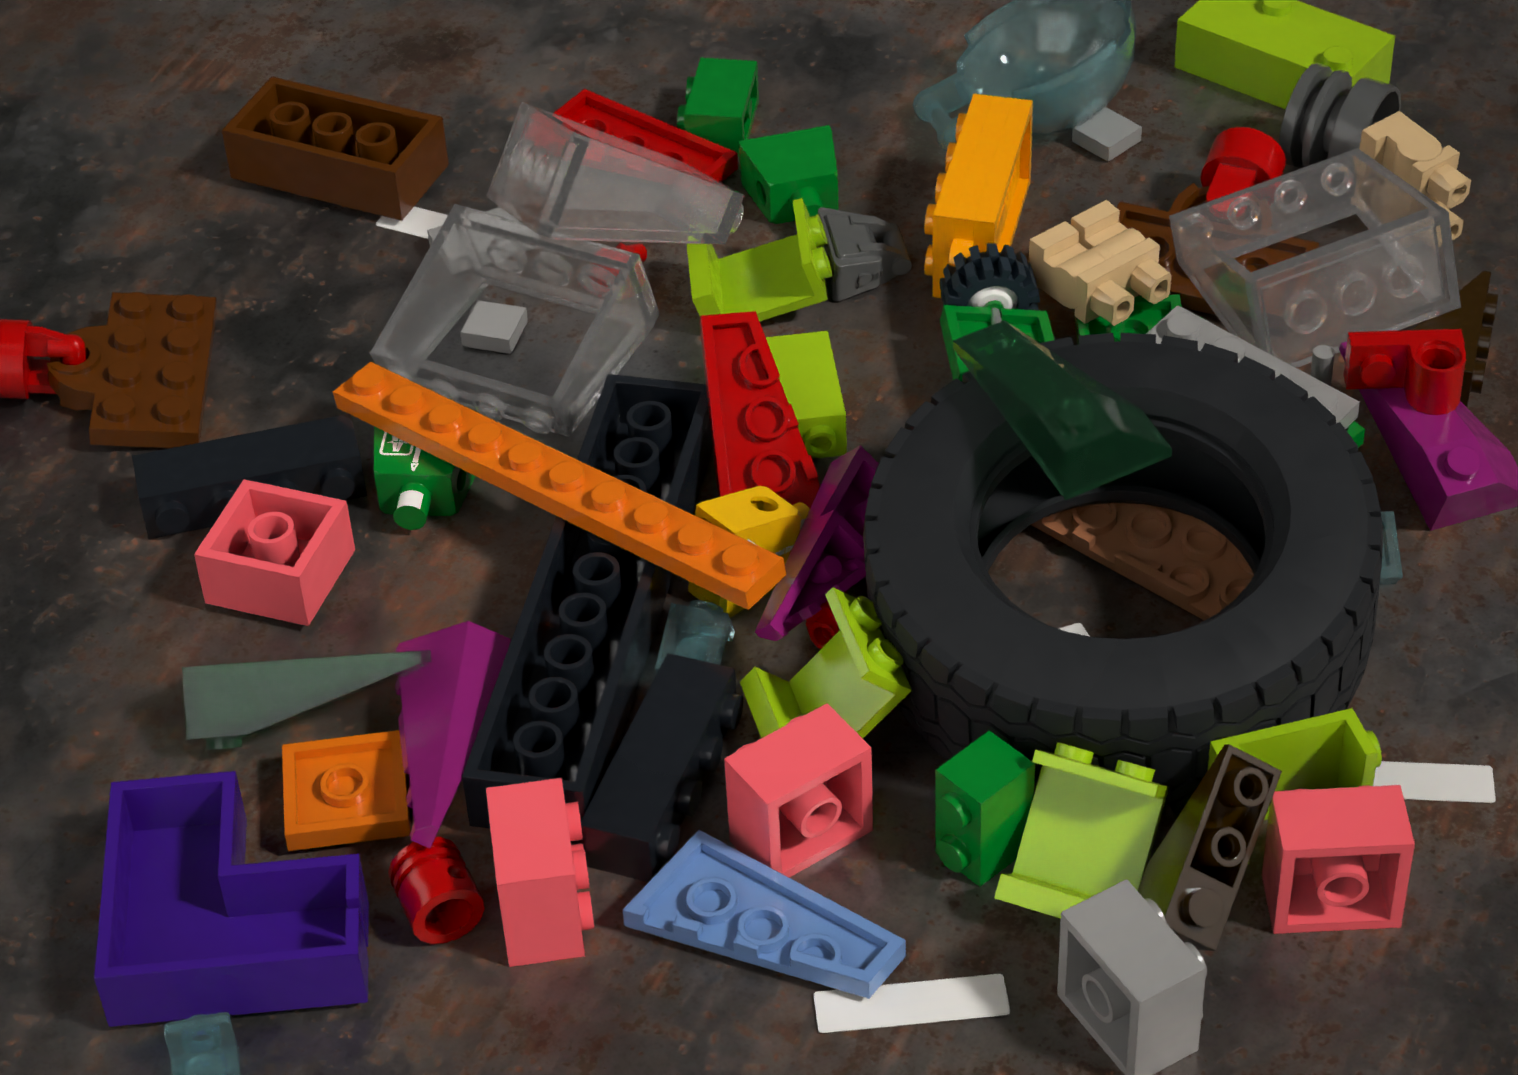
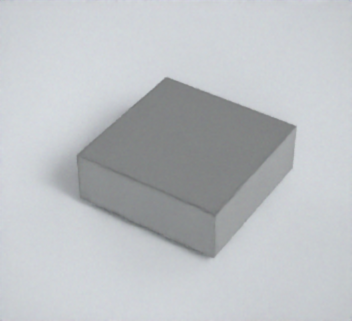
M1104 107L1072 128V142L1107 162L1140 142L1142 127L1107 107Z
M477 300L460 332L462 346L511 354L528 322L527 308Z

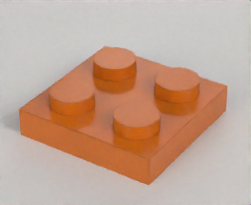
M400 730L282 744L284 833L288 851L410 836V809L407 807L406 798L408 780L407 774L404 773Z

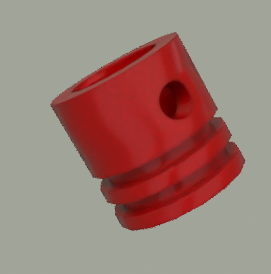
M436 837L431 848L412 842L401 849L392 859L388 869L390 883L394 888L414 935L420 941L430 944L448 943L470 932L481 920L485 910L483 898L469 869L466 867L459 848L452 840Z

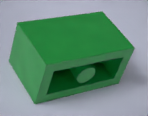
M700 57L695 76H688L686 105H679L677 127L738 153L739 157L738 141L749 139L759 103L757 61Z
M990 730L936 769L935 853L948 869L957 873L961 872L979 887L1016 860L1034 797L1035 763Z

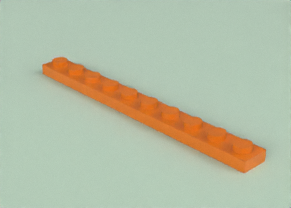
M369 362L333 391L338 409L747 610L754 606L786 576L783 557L373 362Z

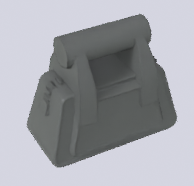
M825 207L818 209L817 215H819L827 237V244L820 247H824L832 270V277L826 278V282L833 301H842L874 289L895 278L897 275H905L911 270L912 263L897 224L888 223L875 216Z

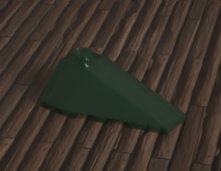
M1005 320L953 340L955 352L1065 500L1172 456L1171 446L1140 408Z
M431 650L182 667L187 739L205 738L207 750L242 747V736L261 733L430 663Z

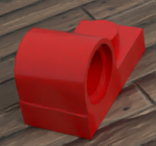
M1462 330L1348 332L1343 373L1346 390L1404 388L1406 399L1415 410L1429 415L1448 414L1460 404L1466 363L1465 342Z

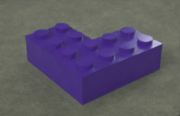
M236 771L111 782L94 980L108 1026L367 1003L369 902L359 854L245 864L247 818Z

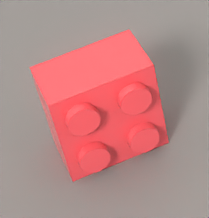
M244 479L194 554L205 604L309 626L355 551L347 501Z
M828 703L804 716L792 719L784 727L754 743L740 747L735 753L724 758L730 842L738 851L789 878L873 831L872 748Z
M562 778L486 788L496 883L509 967L585 957L582 931L594 929L590 891L577 893L579 889L590 888L583 843L571 845V841L583 840L578 802L565 803Z
M1364 785L1348 788L1295 789L1274 792L1269 807L1262 868V879L1273 934L1401 928L1415 847L1401 785Z

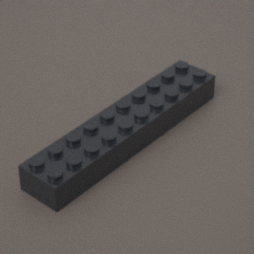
M608 374L577 460L693 514L713 451L706 384ZM556 516L462 775L470 826L490 829L486 788L562 778L565 803L578 802L580 821L582 820L619 748L674 573Z

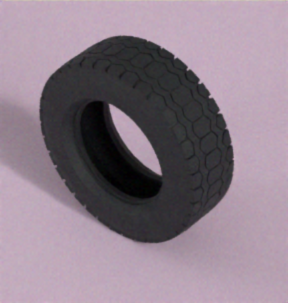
M1113 333L1079 335L1078 345H1074L1072 338L1067 337L1037 343V353H1034L1031 346L998 356V366L991 359L964 373L962 382L957 378L931 396V403L925 401L905 422V427L899 429L885 450L884 457L881 458L871 482L863 532L868 599L873 602L878 619L882 623L879 627L884 638L895 646L903 658L901 667L912 689L897 706L901 712L903 711L905 719L924 741L928 739L929 746L947 761L989 730L1031 761L1033 760L1035 750L1054 753L1057 742L1094 752L1092 765L1115 771L1119 759L1154 769L1155 773L1152 782L1169 786L1162 815L1166 813V804H1170L1173 814L1181 813L1208 771L1210 741L1346 710L1360 685L1375 634L1382 569L1383 527L1373 476L1362 452H1358V446L1341 422L1336 423V417L1314 396L1308 398V391L1284 375L1280 374L1275 378L1274 369L1246 356L1238 363V353L1207 343L1204 344L1201 351H1198V341L1164 335L1161 344L1156 343V334L1121 333L1120 342H1114ZM1129 503L1171 509L1209 524L1223 534L1241 552L1251 567L1254 576L1234 601L1219 613L1195 626L1155 637L1116 639L1090 637L1066 632L1043 623L1011 602L995 585L988 571L1001 550L1016 535L1044 517L1088 505ZM1035 763L1034 793L1042 765Z

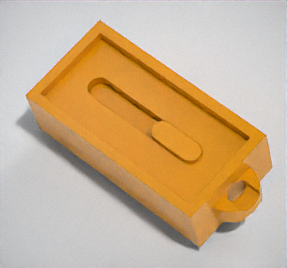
M973 94L967 113H959L955 132L956 143L949 142L947 148L946 173L939 172L935 188L936 204L929 203L925 215L924 232L926 235H932V245L929 244L926 251L924 272L925 275L932 276V297L942 298L940 278H945L943 270L947 264L956 267L953 257L960 252L965 258L971 256L969 248L978 245L980 253L987 252V243H996L998 252L1002 251L1004 245H1012L1031 182L1033 100Z

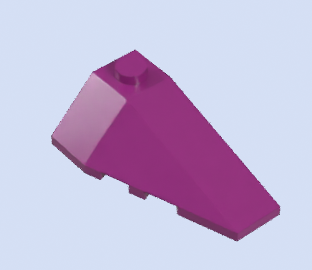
M1347 341L1339 346V351L1344 361ZM1404 388L1359 389L1430 531L1518 507V466L1511 452L1461 401L1457 408L1448 414L1429 415L1419 412L1409 405Z

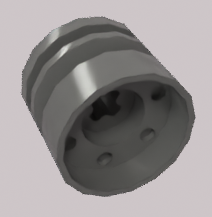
M1320 63L1311 64L1296 84L1284 114L1279 145L1285 153L1286 164L1293 167L1303 165L1307 171L1315 173L1321 171L1328 163V174L1332 179L1354 185L1355 173L1360 170L1357 167L1362 130L1401 110V92L1398 87L1367 77L1359 79L1352 87V77L1347 71L1338 70L1333 72L1329 66Z

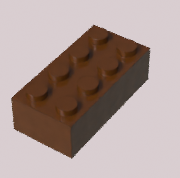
M273 76L222 129L231 178L403 221L449 165L443 117Z

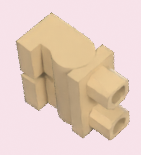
M1398 111L1362 130L1357 167L1360 170L1355 173L1350 207L1363 216L1374 211L1384 217L1385 223L1391 229L1400 232L1399 237L1409 244L1426 236L1442 247L1461 235L1464 220L1449 209L1462 203L1469 195L1471 179L1457 170L1460 152L1450 145L1442 148L1441 143L1433 135Z
M1108 200L1072 217L1071 225L1064 221L1031 238L1029 242L1028 263L1030 262L1037 287L1063 306L1075 309V317L1084 324L1100 316L1115 326L1129 318L1134 310V298L1141 295L1148 302L1156 304L1167 298L1170 294L1172 275L1158 263L1160 245L1150 237L1145 239L1136 229H1127L1119 222L1120 210Z

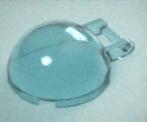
M1014 0L987 15L964 34L969 46L957 60V73L919 92L914 98L913 109L921 120L930 122L937 132L938 144L946 153L949 142L956 143L955 132L958 118L951 119L948 114L966 104L969 106L973 94L1033 100V135L1057 134L1076 128L1098 115L1121 90L1134 60L1136 20L1131 0Z

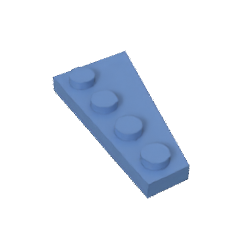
M698 830L622 910L624 926L868 999L906 957L905 939L701 830Z

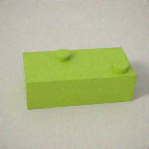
M1199 0L1177 20L1174 68L1286 110L1296 84L1311 64L1320 63L1329 66L1333 72L1338 70L1347 71L1352 77V87L1359 79L1366 77L1389 84L1395 35L1298 0Z

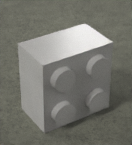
M1126 879L1061 912L1057 996L1123 1074L1153 1075L1198 1051L1207 967L1198 949L1189 942L1184 943L1168 926L1159 906L1149 898L1144 899Z

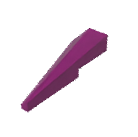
M861 445L831 462L785 563L786 576L775 585L756 627L755 633L760 638L772 641L782 639L789 634V631L822 609L820 605L827 601L825 594L832 587L845 592L866 576L863 541L864 521L871 482L879 463Z
M471 621L398 644L392 658L393 664L398 665L395 691L396 695L401 696L402 709L398 720L404 773L409 774L410 787L406 796L407 807L413 808L414 817L410 837L411 841L431 848L462 781L464 769L512 640Z

